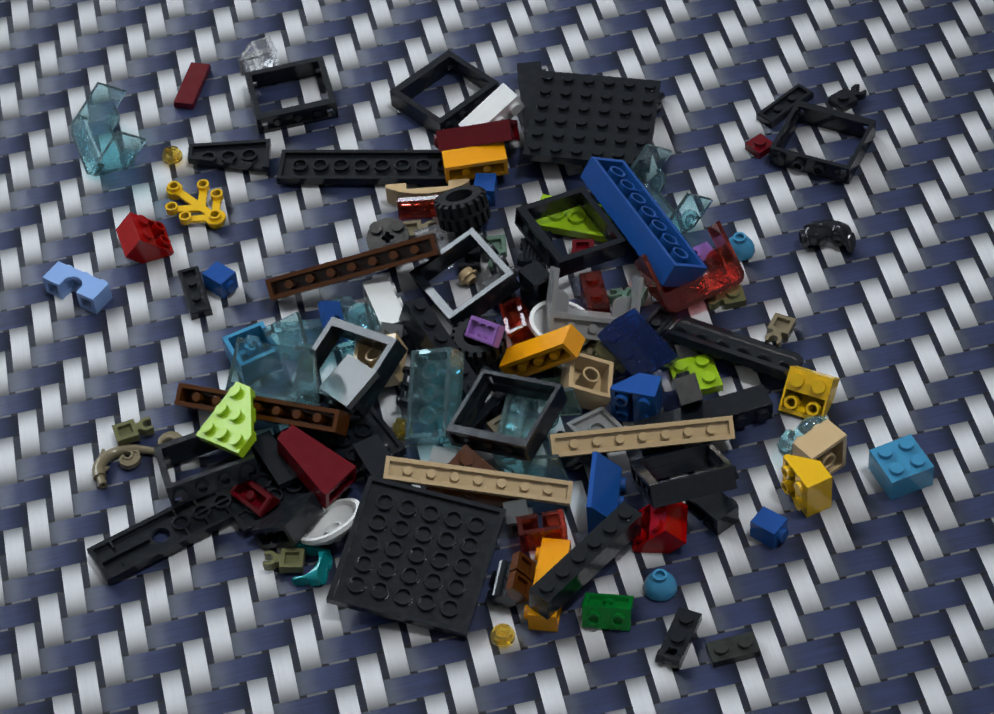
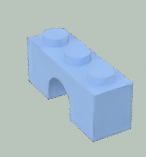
M59 261L42 277L47 293L64 299L68 294L76 292L80 307L94 314H98L113 298L107 281L98 279L87 272H82L69 264L66 265Z

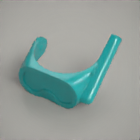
M299 541L293 547L305 548L306 555L319 556L316 566L310 572L302 576L293 577L292 583L296 586L310 584L312 587L325 584L333 564L330 549L321 546L305 545Z

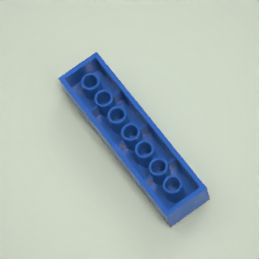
M591 156L580 176L596 197V200L606 210V214L615 222L616 227L624 234L626 240L637 251V255L646 263L647 268L658 279V283L664 287L696 288L708 269L627 163L619 159Z

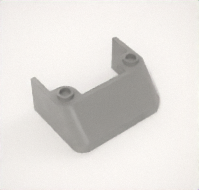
M550 266L546 299L547 320L550 332L572 324L586 339H602L603 341L626 343L638 329L644 277L633 275L631 297L621 296L616 298L612 304L611 313L568 308L569 297L567 293L558 289L560 268Z

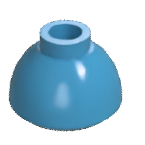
M736 232L725 244L726 256L735 261L748 260L755 253L753 241L743 232Z
M656 569L646 577L644 592L652 600L666 601L676 594L677 582L671 573L664 569Z

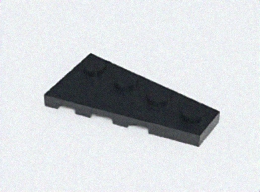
M270 139L189 144V164L270 173Z

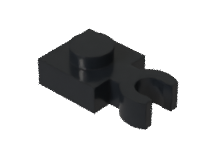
M855 84L849 91L844 88L829 96L828 103L836 110L845 112L858 105V101L865 99L867 91L859 92L860 85Z

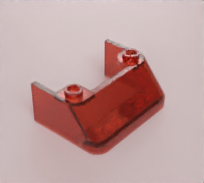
M720 220L708 228L716 246V249L710 251L705 258L709 272H706L702 277L680 287H664L660 285L646 254L640 256L635 261L641 277H644V283L648 288V292L669 313H678L731 289L743 281L744 270Z

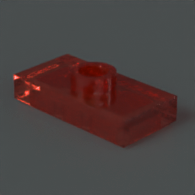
M439 195L397 198L399 219L437 217L434 201Z

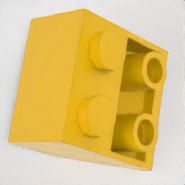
M790 366L778 410L822 423L834 401L840 378L800 366Z
M789 454L784 455L783 466L781 467L783 474L781 487L785 494L791 496L797 510H801L808 518L830 508L832 504L833 477L821 461Z

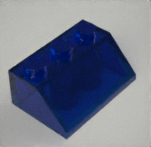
M635 308L614 319L597 335L632 375L644 373L660 376L680 358Z

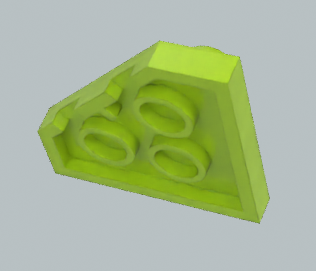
M236 381L206 422L203 423L196 436L203 442L243 458L256 441V432L254 431L256 409L253 407L255 391L250 386Z

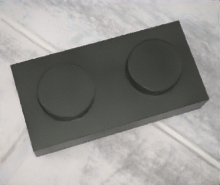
M753 631L706 643V651L713 668L761 656V650Z

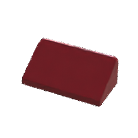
M253 479L233 486L229 492L260 517L264 516L281 501Z

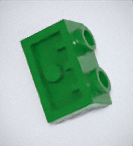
M586 592L582 604V627L630 631L634 596Z

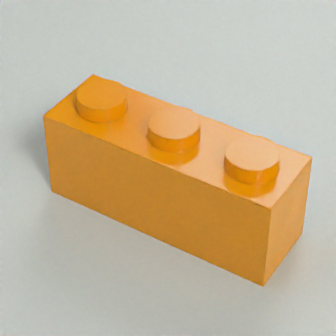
M504 142L442 151L446 183H448V180L469 178V180L475 179V173H496L497 176L509 174Z

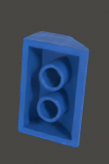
M599 452L592 453L586 504L588 534L622 502H625V497L621 496V493L626 491L627 479L622 477V468Z

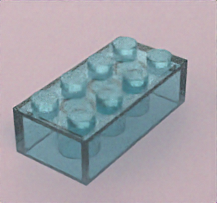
M453 347L411 351L405 439L418 446L451 443L445 429L462 403L464 354Z

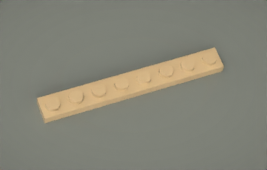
M733 416L557 433L549 434L548 437L551 459L591 455L593 452L601 454L734 440L735 431Z
M387 455L383 479L399 483L514 499L526 498L528 501L570 506L573 481Z

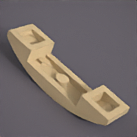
M469 178L448 180V186L407 189L406 183L386 184L387 203L406 208H435L434 201L440 194L455 187L470 185Z

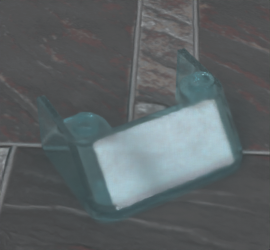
M100 82L96 83L71 125V134L85 171L88 175L95 177L129 167L134 163L137 154L146 142L145 138L117 130L114 134L113 129L120 122L117 107L125 96L126 90Z
M646 144L630 169L681 234L693 229L713 200L687 192L674 210L660 193L666 183V176L661 168L672 151Z
M363 304L343 314L344 321L374 331L368 304ZM295 312L264 327L263 330L266 339L281 355L293 361L301 359L304 355L308 354L323 331L321 318L302 320L301 313ZM348 339V342L335 345L331 352L341 350L343 354L354 352L356 342Z
M573 387L564 388L568 400L552 428L558 424L560 416L582 415V409ZM508 394L505 398L497 433L525 439L547 401ZM493 454L495 462L511 473L568 481L559 454L535 455L532 462Z

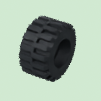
M466 185L455 187L440 194L434 201L441 230L446 232H464L472 227L475 229L486 223L491 217L486 191L480 186Z
M486 316L482 317V319L496 323V320L493 318L489 320ZM469 318L464 319V322H459L457 327L452 329L450 337L474 373L479 375L480 369L484 365L496 371L507 349L505 331L499 348L464 336Z

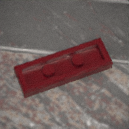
M191 62L174 100L175 108H195L211 71L210 64Z

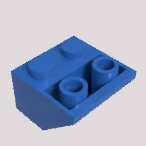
M637 373L612 385L610 388L612 416L618 421L633 423V421L661 414L663 407L662 376Z

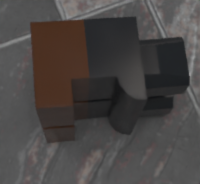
M521 551L514 553L510 562L500 560L497 570L491 574L494 587L488 591L487 600L494 605L502 603L508 608L528 601L536 563Z

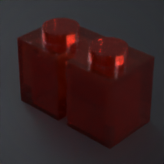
M601 270L579 274L580 293L585 310L610 313L609 299Z
M519 296L499 305L507 336L514 345L535 338L528 323L530 312Z
M563 509L541 512L543 528L538 527L537 513L516 517L517 535L522 553L536 551L537 547H541L542 538L568 540Z

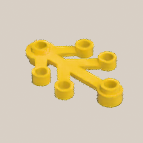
M201 179L197 182L198 200L185 192L179 182L171 181L166 187L168 198L171 200L181 199L188 204L178 206L176 202H168L165 205L168 215L179 214V220L182 225L207 223L210 228L218 229L225 224L226 215L221 210V201L224 199L221 189H213L210 192L211 200L213 201L211 210L206 206L207 193L210 190L208 180ZM191 213H201L203 215L191 216Z

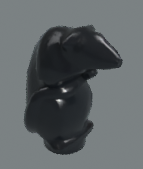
M828 219L813 221L805 224L802 227L803 230H799L800 245L805 247V249H808L809 246L820 247L829 241L837 246L845 247L850 254L854 252L856 246L855 234L851 231L849 225L843 222Z

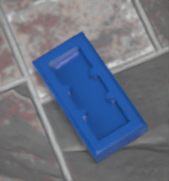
M322 300L318 303L323 329L331 317L344 320L340 301ZM340 337L336 345H345L349 341L346 338Z

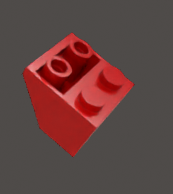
M129 212L116 229L125 258L144 264L171 256L174 253L166 228L159 221H153L143 215Z
M679 502L653 508L651 504H648L638 510L642 513L641 532L633 539L632 551L636 553H671L686 544L688 505Z

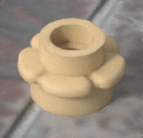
M470 266L464 268L457 277L460 280V284L463 286L474 284L477 280V270H473Z

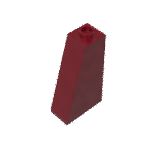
M512 119L436 131V136H434V144L439 149V152L499 142L510 143L520 141L517 120Z
M291 425L286 431L283 430L278 435V454L298 475V478L310 492H314L319 503L325 509L356 481V466L294 425Z

